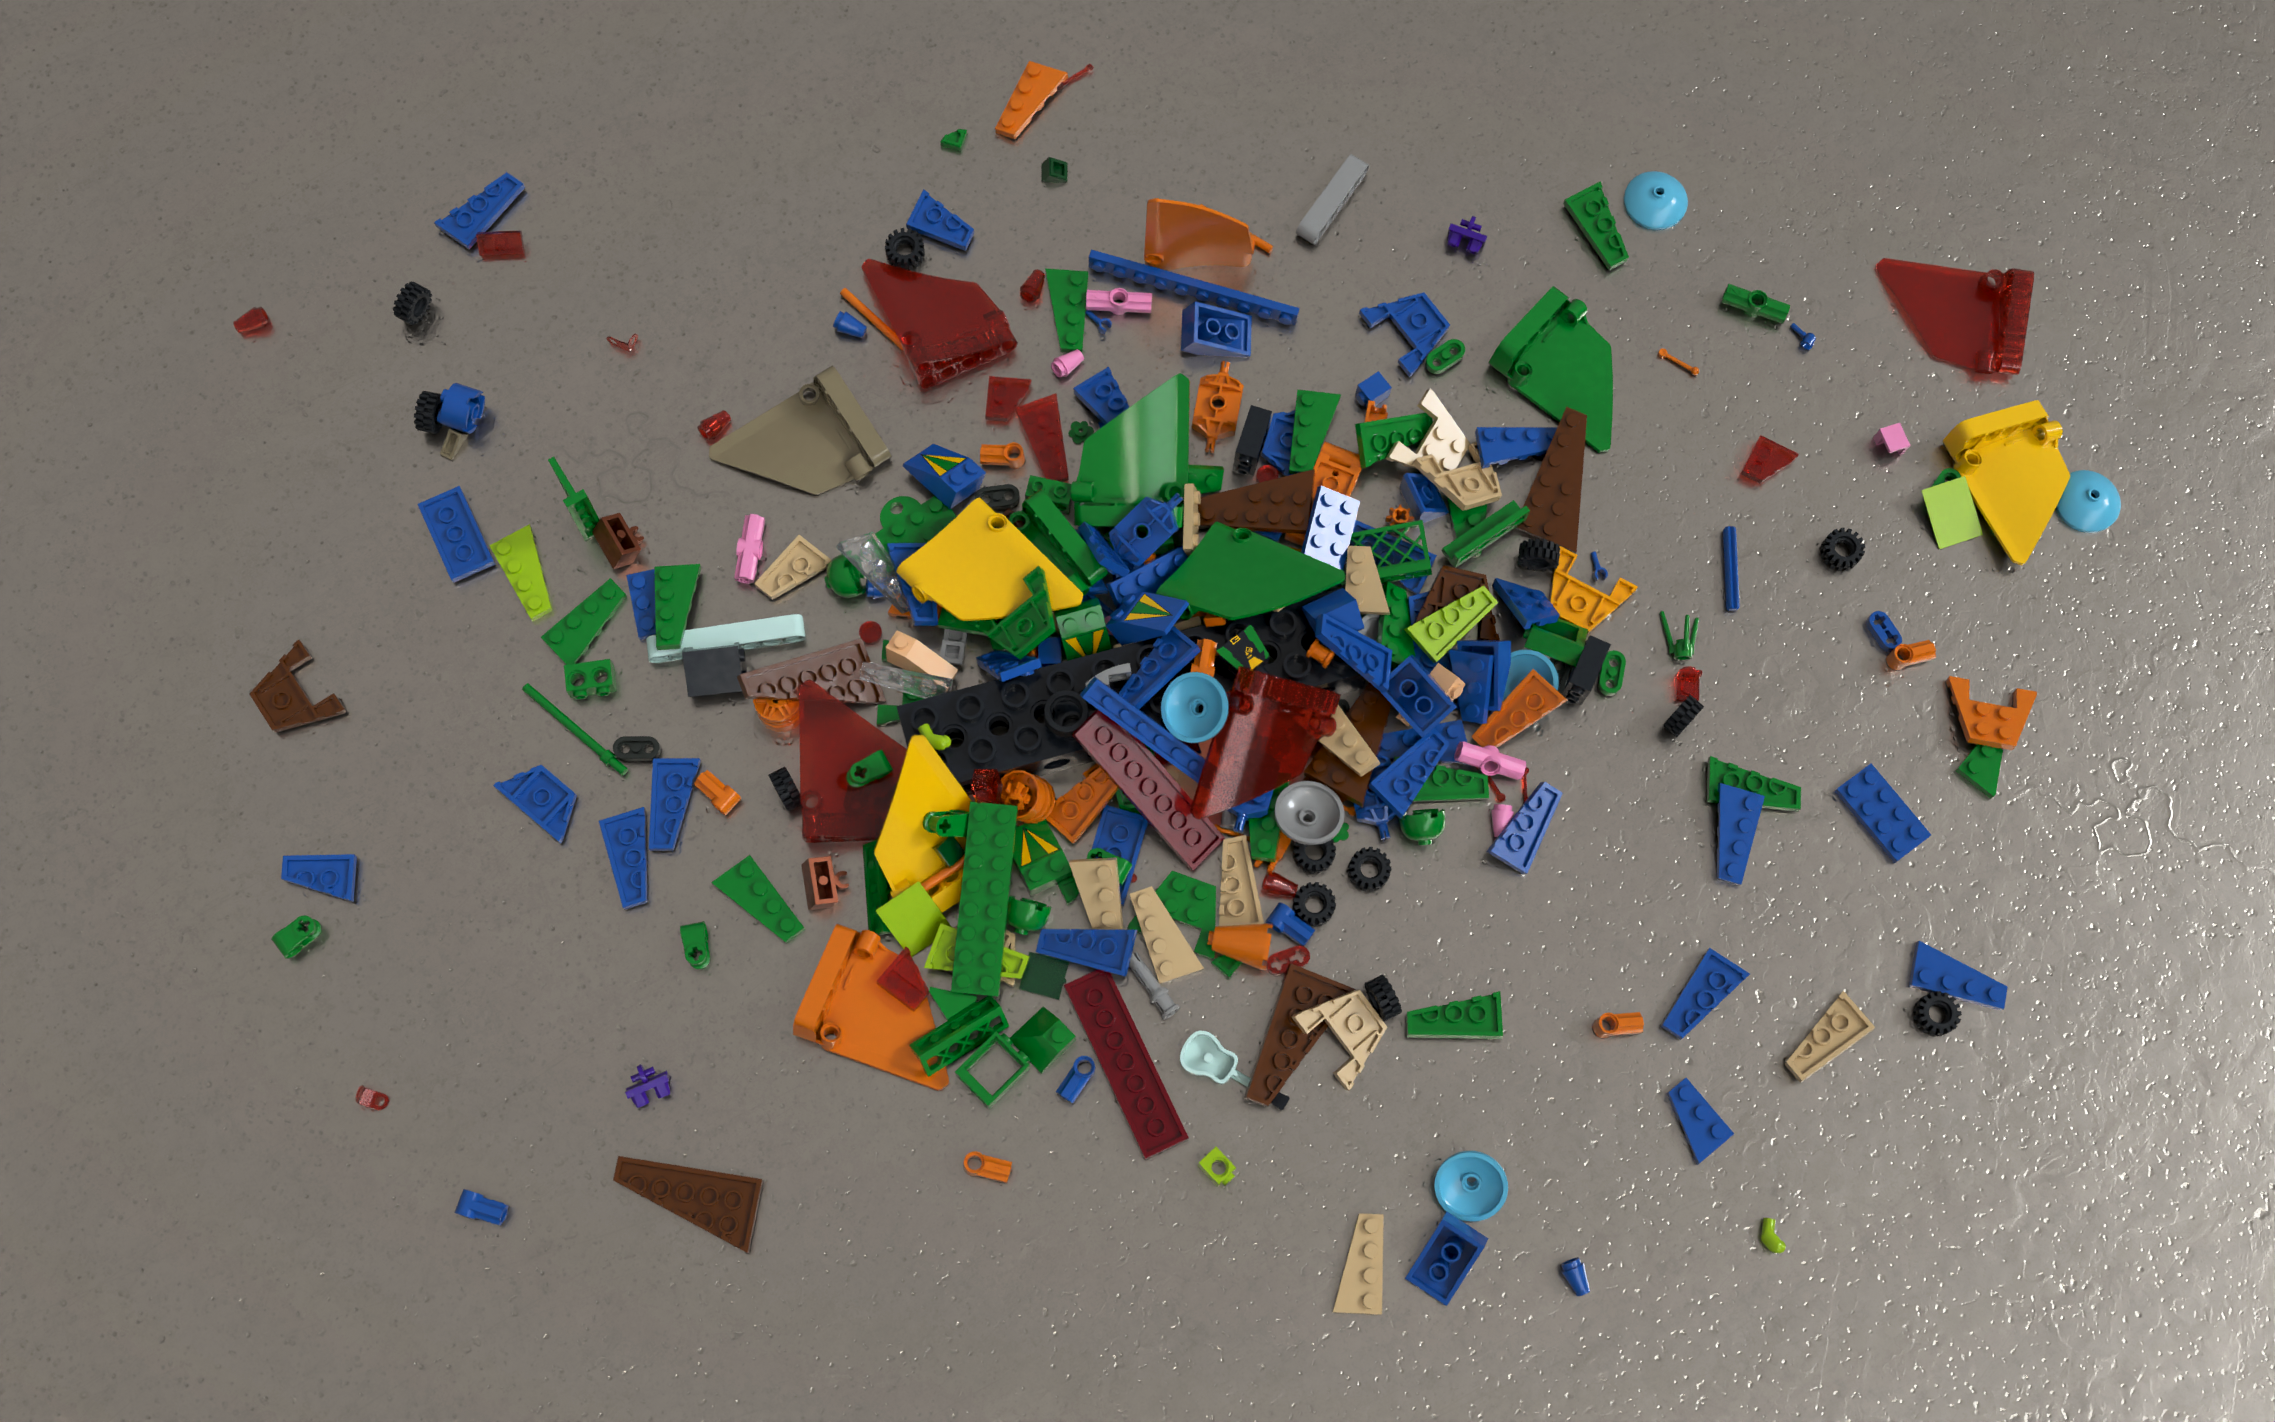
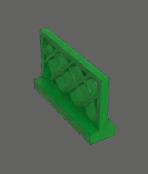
M552 457L548 461L568 497L563 502L582 537L587 541L594 537L592 531L600 519L584 489L576 493L555 457Z
M1423 520L1352 533L1350 541L1355 544L1354 546H1364L1361 542L1367 536L1377 539L1371 550L1373 556L1381 561L1377 566L1381 584L1432 575ZM1419 527L1420 535L1415 541L1405 535L1410 528ZM1388 532H1394L1399 535L1393 545L1383 540ZM1402 538L1413 544L1406 554L1396 548ZM1380 542L1390 548L1384 558L1374 552ZM1417 547L1424 552L1425 559L1414 560L1409 555ZM1393 551L1403 557L1399 564L1393 565L1387 561ZM1346 573L1345 580L1341 582L1343 589L1346 587Z

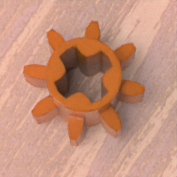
M1399 504L1395 510L1393 508L1389 509L1390 515L1386 516L1385 522H1390V526L1413 522L1414 517L1409 516L1410 508L1405 509Z
M1008 782L1006 789L1002 790L1000 796L1005 799L1003 805L1018 806V810H1024L1025 805L1029 804L1031 795L1027 794L1029 787L1020 782L1012 784Z

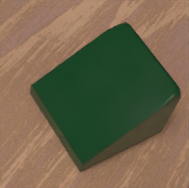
M1048 157L1041 165V181L1045 183H1066L1068 181V162Z
M953 836L947 837L933 848L948 868L965 855V851Z

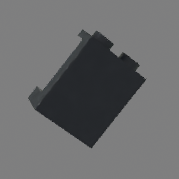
M739 642L727 646L700 649L687 647L683 649L682 656L688 697L742 691L737 676L746 673L747 670H743L742 662L746 661L745 650L740 648Z

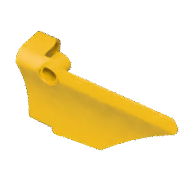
M2039 400L1966 419L1957 424L1942 441L1955 462L1953 469L1957 470L1961 477H1966L1972 499L2010 560L2018 565H2024L2028 560L2070 479V473L2058 450V439L2061 438L2063 433L2062 426L2056 420L2048 421L2049 415Z
M980 497L973 500L952 522L923 547L904 560L896 570L897 574L912 587L913 595L919 602L934 601L961 621L1006 618L1032 596L1023 578L1038 566L1045 571L1052 611L1079 606L1083 598V593L1006 516L996 513Z
M913 735L909 740L897 786L874 849V855L892 889L890 891L892 898L917 882L922 884L946 868L933 848L947 837L927 832L924 829L923 820L926 814L932 811L949 810L969 812L970 801L972 802L924 735ZM955 837L965 851L967 837ZM963 868L927 891L942 913L960 901Z

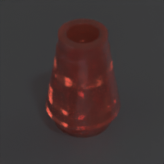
M1034 270L1020 287V296L1023 300L1032 303L1040 298L1045 274L1041 270Z
M253 307L234 321L233 324L237 332L241 334L266 327L270 320L262 307Z
M722 410L700 421V425L697 427L698 431L708 441L715 439L731 421V417L725 410Z
M1267 872L1262 883V890H1265L1266 894L1294 898L1298 889V884L1276 872Z

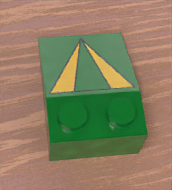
M1098 598L1084 601L1076 607L1053 611L1067 661L1112 649Z
M1046 819L1036 824L1025 823L1016 827L1013 862L1030 897L1073 876L1068 860Z

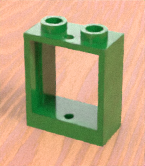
M1558 618L1556 623H1547L1543 626H1537L1536 623H1532L1530 629H1525L1523 638L1526 639L1524 647L1576 667L1585 646L1588 629Z
M997 1031L955 1071V1075L988 1109L1030 1069V1064L1028 1063L1030 1059L1021 1050L1017 1052L1011 1046L1013 1044L1011 1039L1004 1033L1000 1035ZM998 1044L1020 1068L991 1095L968 1071Z

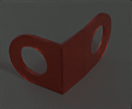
M633 334L628 343L610 336L606 339L612 345L631 352L637 342L638 335Z
M364 1085L359 1087L355 1097V1101L358 1104L377 1110L384 1109L389 1101L384 1093L365 1088ZM378 1097H383L385 1100L381 1106L375 1104V1100Z

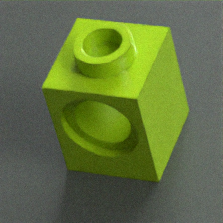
M1217 1147L1212 1149L1197 1165L1217 1187L1221 1183L1226 1186L1235 1177L1232 1172L1235 1171L1236 1167ZM1216 1162L1222 1163L1225 1167V1172L1221 1175L1215 1174L1212 1171V1164Z

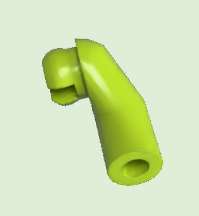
M928 723L918 728L920 734L927 738L935 750H944L950 747L951 739L947 735L933 734Z
M1763 1218L1761 1241L1771 1252L1783 1253L1786 1245L1774 1233L1776 1220Z

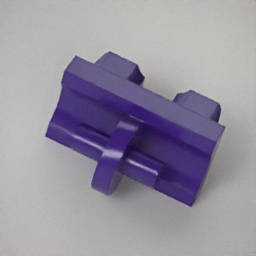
M1472 216L1470 221L1461 220L1460 225L1467 227V229L1452 223L1450 224L1448 229V245L1458 248L1462 238L1469 240L1466 251L1477 255L1481 246L1485 245L1487 236L1472 231L1473 229L1480 232L1482 228L1481 225L1474 223L1476 217Z
M640 1064L637 1066L638 1073L630 1077L633 1083L639 1080L642 1081L627 1087L625 1091L627 1098H631L637 1108L650 1102L645 1092L649 1089L654 1088L658 1099L670 1094L668 1072L664 1071L648 1078V1076L656 1073L654 1067L645 1070L643 1065Z

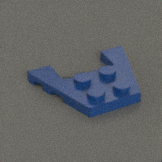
M1424 292L1400 298L1392 303L1386 304L1384 302L1376 307H1365L1360 309L1359 312L1370 328L1389 317L1414 349L1398 360V364L1409 377L1415 373L1450 327L1448 321Z

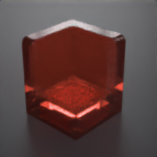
M974 769L971 790L975 802L978 804H1000L1003 784L998 770Z

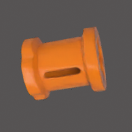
M1318 639L1312 643L1306 653V657H1312L1322 664L1323 668H1326L1335 656V653L1320 644Z

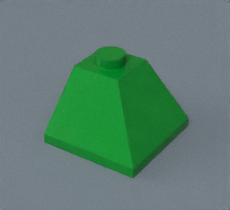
M1042 1007L1010 1039L1013 1045L1018 1050L1023 1051L1030 1059L1029 1062L1042 1074L1076 1041V1036L1059 1018L1045 1007Z

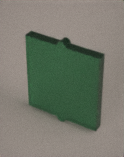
M1029 952L1028 956L1030 958L1019 990L1059 1000L1063 984H1066L1065 977L1069 962Z

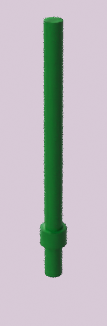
M529 683L523 686L522 690L594 751L606 766L610 765L622 776L627 773L628 768L616 759V755L612 751L604 749Z

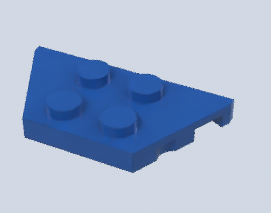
M1295 410L1289 413L1279 412L1273 414L1261 454L1264 459L1284 476L1293 475L1288 473Z
M1499 578L1494 579L1492 586L1524 629H1530L1532 623H1536L1537 626H1543L1547 623L1557 622L1560 614L1542 591Z
M542 765L531 768L528 772L516 774L513 776L514 778L502 783L500 781L496 782L493 785L561 844L577 797L570 788Z

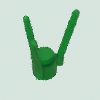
M1660 611L1669 644V654H1674V659L1676 660L1692 659L1699 618L1694 620L1689 640L1690 616H1685L1684 639H1678L1676 644H1674L1664 611Z

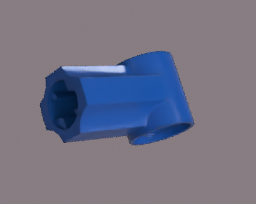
M1281 902L1277 904L1265 921L1266 923L1273 924V930L1280 934L1284 933L1302 947L1305 946L1315 932V929L1299 919L1290 907Z
M1088 1056L1078 1057L1056 1093L1073 1104L1089 1079L1095 1074L1096 1067L1094 1061ZM1082 1062L1091 1064V1070L1086 1074L1078 1071V1066Z
M463 1189L454 1213L471 1219L478 1218L501 1226L507 1216L508 1205Z

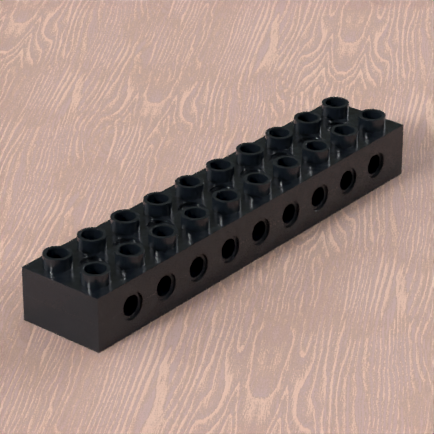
M1339 589L1311 596L1285 606L1279 612L1269 611L1237 620L1226 619V624L1220 626L1206 627L1204 624L1181 630L1195 644H1197L1198 640L1202 639L1216 642V650H1218L1251 625L1266 648L1270 658L1274 661L1264 666L1271 676L1263 684H1259L1253 676L1242 682L1231 672L1224 676L1214 672V678L1222 685L1228 698L1229 709L1225 723L1252 716L1253 719L1312 703L1327 693L1334 697L1364 688L1366 679L1338 655L1335 654L1329 665L1323 668L1322 664L1312 657H1306L1307 651L1302 647L1304 645H1312L1318 639L1315 637V632L1301 609L1302 606ZM1162 636L1034 670L1033 674L1028 676L1019 675L1004 682L997 679L896 706L906 745L908 747L911 736L921 735L918 728L927 723L933 734L947 735L951 740H962L963 743L957 748L948 747L944 750L935 751L968 796L995 789L999 780L1005 774L1014 770H1023L1037 776H1043L1094 762L1092 757L1074 737L1065 738L1057 736L1048 729L1046 724L1039 723L1036 719L1044 715L1046 701L1051 695L1062 690H1070L1081 694L1085 689L1086 682L1109 668L1130 663L1131 675L1136 674L1141 667L1140 663L1143 658L1149 656L1154 649L1153 644L1157 638L1161 639ZM1195 657L1139 709L1166 730L1168 729L1163 722L1161 714V702L1164 692L1171 681L1180 675L1191 672V666L1194 663ZM1216 659L1214 660V667H1215V669H1218V668H1224V669H1226V668H1225L1221 663H1219ZM1128 680L1109 682V687L1119 694ZM1062 701L1053 708V719L1060 726H1072L1080 718V709L1073 702ZM1202 704L1198 707L1200 713L1203 711ZM1094 710V711H1089V717H1090L1096 710ZM998 727L1008 729V732L1002 736L991 733L992 730Z

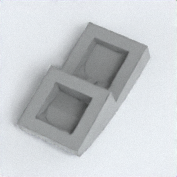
M945 629L940 657L950 664L962 665L968 633Z
M1130 663L1109 668L1095 677L1107 686L1110 685L1109 682L1128 680L1131 677ZM1091 678L1088 682L1085 683V687L1093 678Z

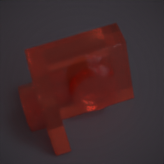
M1691 666L1679 669L1675 675L1674 701L1683 702L1689 695L1699 701V681L1702 676V670H1696L1695 667Z

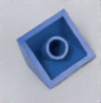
M1406 473L1403 475L1399 488L1415 521L1423 520V523H1426L1449 513L1438 488L1426 476L1416 473Z
M1343 588L1301 608L1314 632H1316L1317 616L1323 613L1356 631L1364 629L1356 599Z

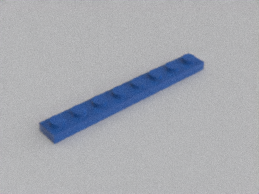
M1094 676L1081 692L1080 696L1217 798L1221 799L1235 782L1231 777L1184 742L1174 737L1168 730Z

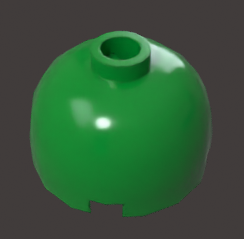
M850 551L833 558L828 564L827 576H825V583L828 589H832L834 593L843 598L856 597L864 594L866 591V585L861 586L860 578H864L863 571L855 556L850 557L852 553Z
M1439 809L1413 810V815H1407L1405 812L1402 819L1399 818L1400 827L1405 837L1418 841V845L1432 844V839L1438 838L1445 828V809L1440 811Z
M1009 895L1007 923L1015 927L1014 932L1028 935L1029 931H1038L1043 928L1050 916L1051 906L1023 897L1017 900L1015 899L1016 896Z

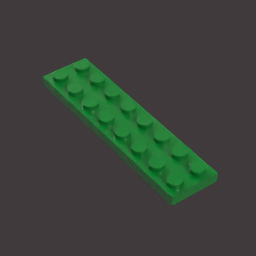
M970 801L951 992L999 996L1018 806Z

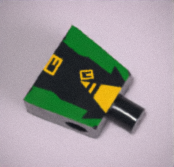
M1251 625L1216 650L1215 659L1242 682L1253 676L1259 684H1263L1271 676L1264 668L1269 662L1270 656Z

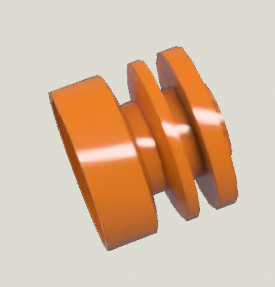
M753 699L760 721L766 728L775 732H787L794 729L802 722L805 716L806 705L804 701L778 700V703H775L774 700Z
M1014 770L1005 774L999 780L995 789L996 804H1003L1005 799L1000 796L1002 790L1006 789L1008 782L1011 784L1020 782L1029 787L1027 794L1031 795L1030 802L1025 805L1024 810H1018L1017 820L1027 824H1036L1045 820L1051 814L1055 805V792L1053 786L1046 779L1023 770Z

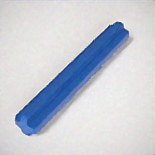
M1726 526L1723 529L1726 609L1728 611H1738L1740 602L1737 534L1734 526Z

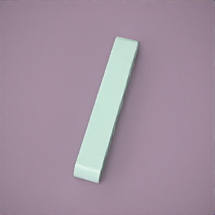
M792 614L685 630L681 649L657 650L656 635L647 637L646 643L648 661L651 663L682 660V651L687 647L700 649L734 645V643L739 642L740 648L749 650L801 642L805 640L806 636L803 616Z

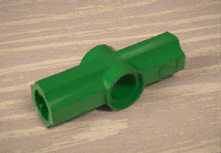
M1729 283L1721 301L1744 310L1746 315L1750 317L1762 316L1782 324L1790 309L1789 304L1771 299L1761 290L1751 292Z

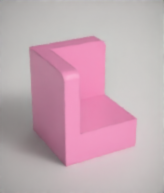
M1900 423L1879 429L1873 437L1876 445L1884 443L1889 453L1897 451L1901 455L1910 447V443Z

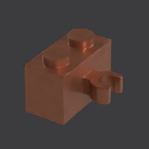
M621 513L601 517L592 531L613 569L632 564L641 551L639 544L644 539L643 536H634L639 529L638 526H632L629 529Z
M831 856L808 858L801 864L808 910L831 908L838 903L836 889L844 890L849 887V884H841L839 877L846 876L847 872L840 871L834 875Z

